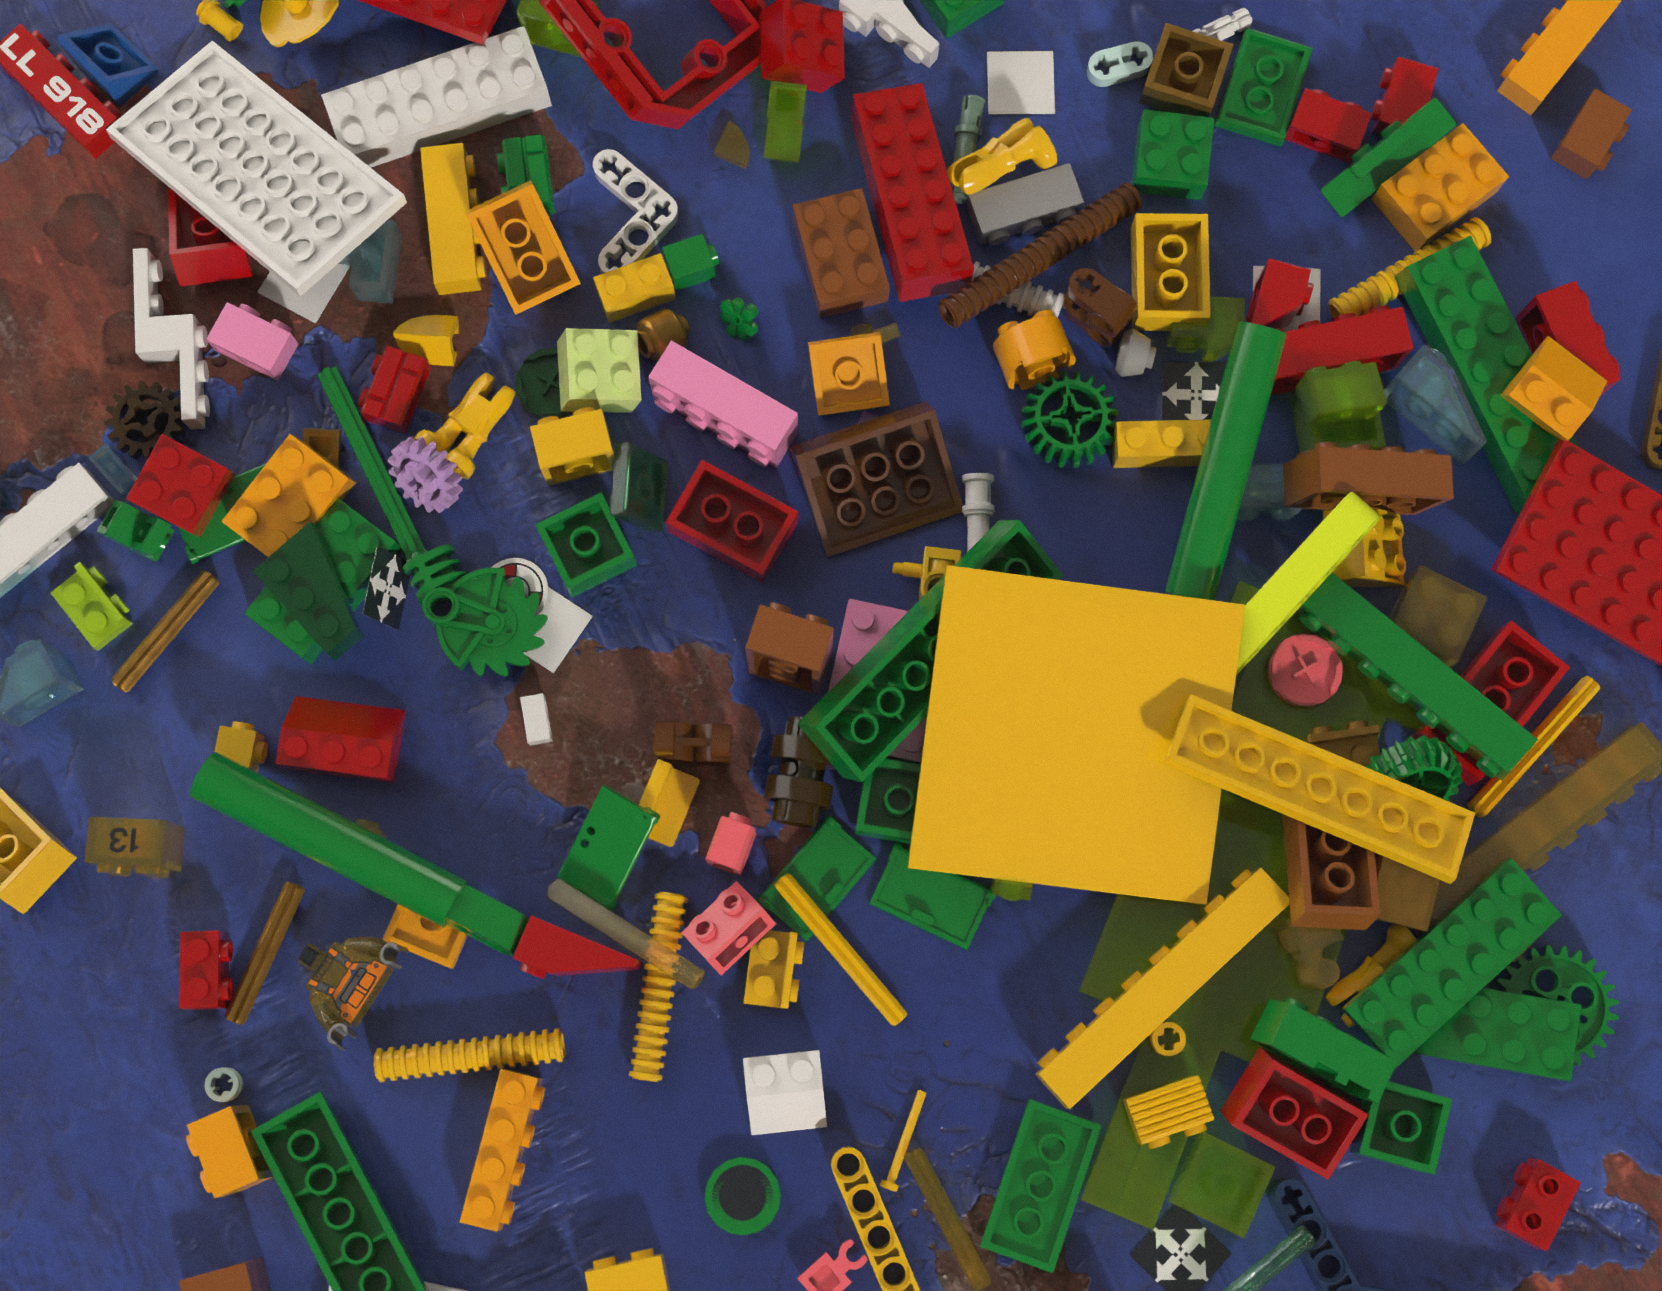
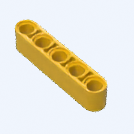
M846 1146L840 1148L832 1156V1172L882 1291H920L865 1158L854 1147ZM843 1154H853L859 1160V1168L853 1175H844L837 1168L838 1159ZM859 1190H868L874 1195V1204L867 1211H859L853 1206V1196ZM875 1226H883L889 1231V1240L883 1247H874L868 1242V1233ZM893 1262L901 1264L905 1270L903 1279L894 1284L887 1282L883 1278L884 1268Z

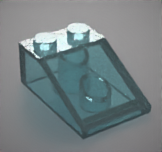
M1425 344L1379 396L1461 465H1464L1487 442L1453 367L1447 363L1446 357L1440 351L1428 348Z

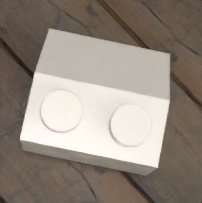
M819 1050L743 1058L751 1135L827 1127Z

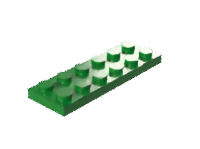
M1506 858L1341 1009L1379 1052L1398 1062L1395 1067L1397 1068L1562 915L1512 858Z

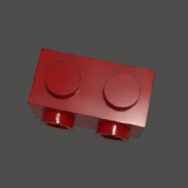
M219 930L180 932L179 1009H228L229 1000L232 999L233 982L232 978L229 977V962L233 959V942L230 939V933Z
M1528 1158L1527 1162H1522L1515 1171L1513 1182L1516 1184L1510 1196H1505L1497 1208L1496 1216L1499 1218L1495 1226L1535 1249L1548 1251L1581 1182L1540 1159Z

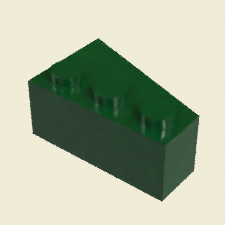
M311 521L253 570L333 660L336 661L364 637L338 578L336 568L328 554L319 529Z

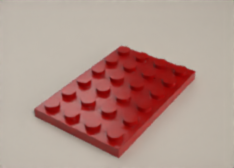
M1558 440L1491 571L1662 667V495L1573 443Z

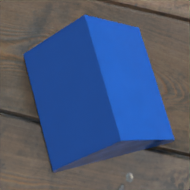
M112 23L60 34L57 39L70 59L119 107L147 84L159 70Z

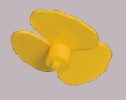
M263 0L260 13L262 32L274 47H282L288 41L293 44L300 43L315 35L329 22L339 6V0Z

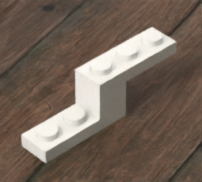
M148 248L133 249L135 353L145 363L180 361L181 420L191 430L205 429V417L210 415L209 399L207 395H204V382L209 380L208 364L206 360H203V347L208 345L206 327L202 326L193 314L163 316V299L158 294V282L163 279L161 262L153 256Z

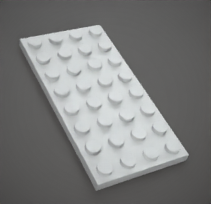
M213 41L106 129L113 141L299 297L305 294L407 203L403 193Z

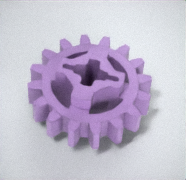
M409 437L391 451L393 455L388 458V462L393 467L389 470V474L397 478V481L394 483L395 487H402L404 489L403 497L405 499L413 498L415 507L418 508L424 504L427 512L430 513L436 509L438 513H441L459 499L458 495L463 491V488L457 483L462 480V476L454 473L453 469L457 466L456 463L448 462L446 460L448 453L446 451L438 452L435 442L426 445L423 437H419L416 441Z

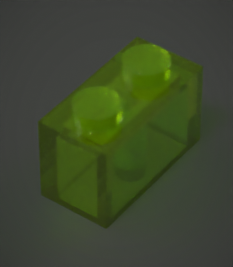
M1351 361L1343 364L1340 368L1327 369L1325 366L1315 367L1306 371L1295 387L1306 428L1376 417L1387 404L1376 362L1362 364L1361 361Z

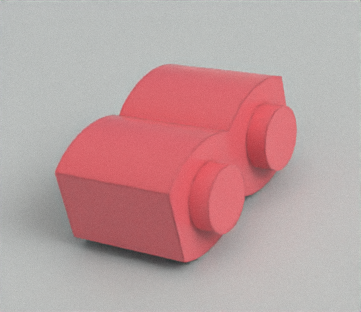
M730 812L729 817H720L705 858L707 864L738 876L742 875L757 834L755 832L756 829L752 827L750 818Z

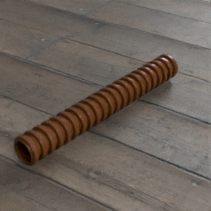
M1124 182L1118 188H1114L1110 193L1094 201L1093 204L1078 211L1077 215L1074 214L1068 220L1061 222L1060 226H1055L1051 231L1044 233L1042 237L1040 236L1034 242L1027 244L1025 248L1023 247L1017 253L1011 254L1008 259H1004L1000 264L991 267V270L983 272L982 276L979 275L974 278V281L966 283L965 287L958 288L956 293L953 292L947 298L941 299L938 303V308L942 319L952 328L960 327L962 322L966 323L971 317L977 316L980 311L986 310L988 305H994L997 300L1003 299L1006 294H1011L1014 292V289L1020 288L1023 283L1031 281L1032 278L1040 275V272L1048 270L1049 267L1057 264V261L1065 259L1066 256L1074 253V250L1082 248L1083 245L1091 242V239L1099 237L1100 234L1108 231V228L1116 226L1125 217L1127 218L1133 215V212L1139 211L1142 208L1140 193L1128 182Z

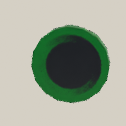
M738 1157L725 1161L713 1171L706 1184L704 1199L708 1214L718 1227L730 1234L749 1235L761 1231L772 1222L779 1210L781 1191L777 1177L768 1166L754 1158Z

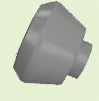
M1134 328L1123 332L1115 362V371L1121 377L1143 374L1145 368L1152 369L1156 348L1150 346L1151 339Z

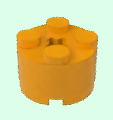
M1052 310L1040 311L1032 319L1019 324L1017 321L1007 322L997 330L999 337L993 343V350L1010 389H1014V384H1019L1021 390L1032 389L1037 382L1045 385L1048 375L1051 374L1057 379L1059 377L1057 372L1059 369L1066 366L1067 370H1069L1076 362L1075 355L1060 319L1053 315Z

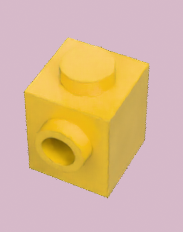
M233 721L232 727L219 726L214 752H218L258 773L259 764H264L266 760L268 744L264 742V735L254 731L255 725Z

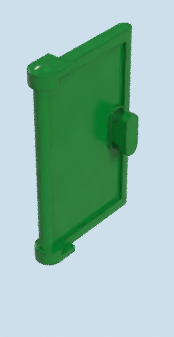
M266 463L234 476L229 485L232 487H228L201 537L178 527L186 544L184 548L188 559L192 564L200 562L202 558L245 541L244 538L221 521Z
M602 785L557 877L595 900V905L608 912H613L617 905L616 901L654 825L658 823L661 817L660 814L649 807L643 808L608 786ZM584 839H585L586 844L589 845V846H585V845H584V843H583V840H584Z
M828 814L822 819L821 825L765 891L755 898L761 907L765 908L768 912L774 913L806 942L814 933L777 891L774 885L776 881L787 873L791 874L826 917H828L876 860L871 853L840 828L841 825L835 821L834 817Z
M895 843L890 849L889 862L869 904L968 950L987 907H990L992 901L996 898L997 890L992 887L987 888L960 874L907 868L909 850L903 848L901 844Z

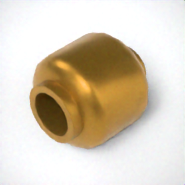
M666 308L642 318L637 325L638 349L645 358L658 361L671 340L686 348L688 343L687 335L690 333L688 322L682 315L677 316L672 310Z

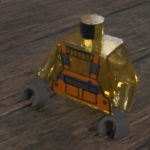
M376 936L349 937L343 943L334 941L327 953L311 943L304 948L298 958V963L314 972L305 987L311 992L309 1003L318 1023L328 1034L329 1043L341 1051H345L346 1048L342 1046L344 1037L349 1035L354 1039L357 1038V1033L349 1027L358 1028L395 968H402V965L396 963V956L400 951L408 953L409 949L394 942H387Z

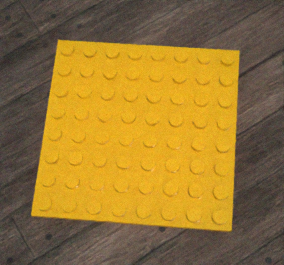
M946 565L907 868L1207 905L1222 788L1164 764L1186 700L1190 694L1232 711L1245 605Z

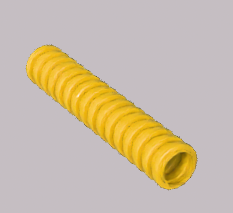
M1474 217L1470 219L1469 223H1463L1460 225V228L1451 230L1450 234L1446 233L1442 235L1441 239L1433 240L1432 244H1426L1422 250L1418 249L1414 251L1413 255L1405 256L1404 260H1398L1394 266L1386 267L1385 272L1379 271L1375 277L1370 276L1366 282L1358 283L1357 288L1351 287L1347 293H1340L1338 299L1334 297L1328 302L1332 318L1334 319L1346 313H1354L1355 317L1366 315L1369 310L1379 307V305H1386L1388 300H1395L1398 295H1403L1394 276L1407 266L1470 235L1479 251L1482 247L1489 246L1491 244V233L1488 226L1481 219Z
M659 892L654 897L658 900L657 905H653V911H656V916L651 917L654 928H651L649 931L653 937L652 940H648V946H651L650 952H646L649 964L644 966V969L648 971L647 976H643L642 979L646 982V985L641 988V993H644V999L639 1000V1004L643 1006L642 1011H638L637 1014L638 1017H641L640 1023H636L639 1033L634 1035L637 1047L632 1048V1052L636 1054L635 1059H631L630 1064H633L634 1068L633 1071H629V1076L632 1079L658 1082V1080L663 1078V1075L659 1073L660 1068H664V1063L661 1062L662 1056H666V1051H663V1045L668 1043V1039L664 1038L665 1033H669L670 1029L666 1027L667 1021H671V1015H668V1010L673 1008V1004L670 1003V997H674L675 992L671 991L672 985H676L673 974L678 973V968H675V962H679L680 957L676 956L677 950H681L678 939L683 938V934L680 932V927H684L685 924L681 920L682 915H686V909H683V904L688 903V898L685 895L669 892Z
M555 1028L552 1033H549L548 1029H544L542 1034H537L536 1031H531L530 1035L519 1032L518 1036L514 1037L512 1033H509L506 1038H502L501 1035H495L494 1039L484 1036L481 1041H478L477 1037H473L471 1042H467L466 1039H460L459 1043L448 1040L445 1045L441 1041H437L435 1046H431L430 1043H424L423 1047L413 1044L409 1049L406 1045L400 1046L399 1050H396L395 1047H389L388 1051H384L383 1048H377L374 1053V1071L376 1079L382 1083L386 1081V1078H390L391 1081H397L398 1077L401 1076L403 1080H408L410 1075H414V1078L417 1079L421 1078L422 1074L432 1077L436 1072L439 1076H444L445 1071H449L453 1075L457 1073V1070H461L462 1073H468L469 1069L472 1068L475 1072H479L481 1067H485L488 1071L492 1070L493 1066L503 1069L504 1065L509 1064L510 1068H515L516 1063H521L523 1067L527 1066L528 1062L539 1065L542 1060L546 1064H550L552 1059H556L559 1063L563 1062V1058H565L564 1036L560 1028Z

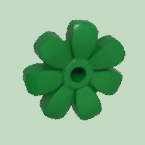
M739 297L732 301L728 298L720 304L722 310L720 318L723 323L729 324L725 332L731 338L738 334L740 340L748 341L757 333L758 326L752 320L758 315V309L754 304L749 303L745 306L744 301Z

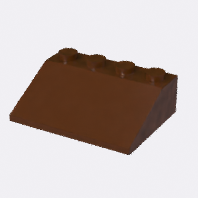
M926 401L790 446L795 467L827 557L962 512L963 505L935 409Z

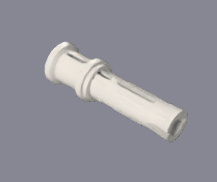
M969 473L962 475V483L965 484V505L962 506V513L967 517L968 527L967 552L989 531V517L994 513V505L991 504V483L994 482V475Z

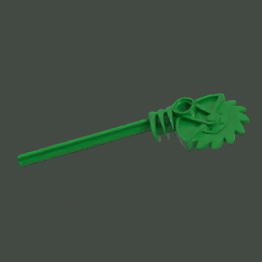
M335 366L331 369L329 367L323 369V372L318 374L317 377L406 558L403 571L407 575H414L410 585L412 588H420L416 593L417 600L427 620L436 628L438 640L448 659L460 671H463L470 661L474 672L480 677L483 676L486 665L495 673L504 677L508 676L506 663L515 666L530 665L529 658L523 652L533 651L544 645L545 641L534 635L545 626L548 620L547 615L544 614L535 616L540 602L539 594L537 592L532 593L525 598V588L520 577L514 578L509 587L505 581L506 571L504 568H483L468 574L465 571L455 572L461 561L459 559L449 560L455 552L452 544H445L430 551L426 550L338 368ZM445 601L452 604V609L446 616L434 615V608L438 603Z

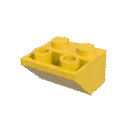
M1370 506L1381 515L1380 520L1332 573L1350 587L1405 586L1404 573L1406 571V561L1403 557L1402 549L1404 527L1400 514ZM1333 509L1323 511V520Z

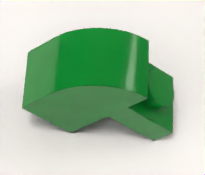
M114 500L96 532L147 559L157 562L175 530L170 528L171 524L160 518L148 516L123 501Z

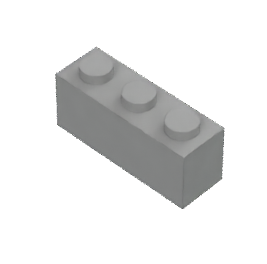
M1068 163L968 195L966 208L979 245L986 243L998 245L1006 242L1010 236L1021 232L1024 235H1030L1042 230L1044 225L1054 222L1060 225L1061 222L1068 220L1072 215H1077V212L1082 209L1084 201L1071 165Z

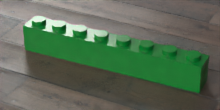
M1331 573L1296 611L1300 615V621L1313 632L1319 630L1329 638V645L1342 656L1348 654L1359 663L1357 665L1358 669L1365 676L1372 680L1377 678L1388 687V694L1401 704L1406 702L1417 711L1416 715L1421 722L1432 729L1436 726L1447 735V742L1455 750L1461 753L1466 751L1477 760V767L1491 778L1497 776L1503 781L1538 740L1334 573Z

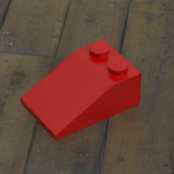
M168 187L169 255L180 287L252 277L251 255Z
M532 915L513 956V959L521 962L519 970L541 979H545L547 973L554 976L640 970L642 962L633 957Z

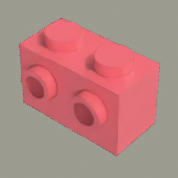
M736 881L728 889L722 891L702 914L693 918L689 926L681 933L722 976L776 923L760 904Z

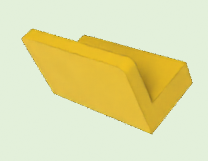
M660 759L656 762L639 806L643 808L649 807L661 816L658 823L654 825L648 839L668 847H673L696 794L700 780L697 777L674 769L672 764Z

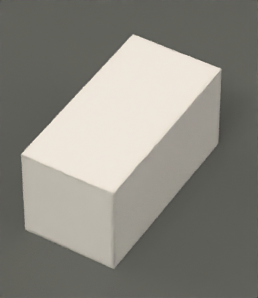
M541 693L520 697L527 743L531 746L553 742L545 695Z

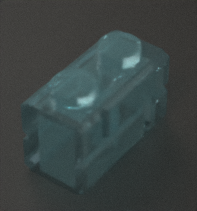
M1252 464L1237 519L1252 520L1258 517L1257 514H1272V519L1275 520L1294 518V514H1298L1302 508L1285 507L1283 464Z

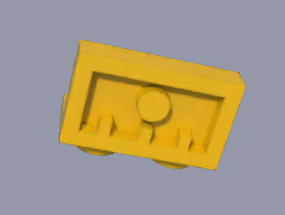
M769 930L751 947L743 1004L789 1010V1002H797L800 980L792 979L794 964L802 965L804 942L797 941L798 933Z

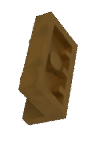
M1362 720L1345 724L1346 730L1332 732L1331 726L1312 728L1308 730L1309 735L1301 740L1366 766L1371 764L1370 757L1380 755L1377 734L1381 733L1380 725L1368 726V721Z

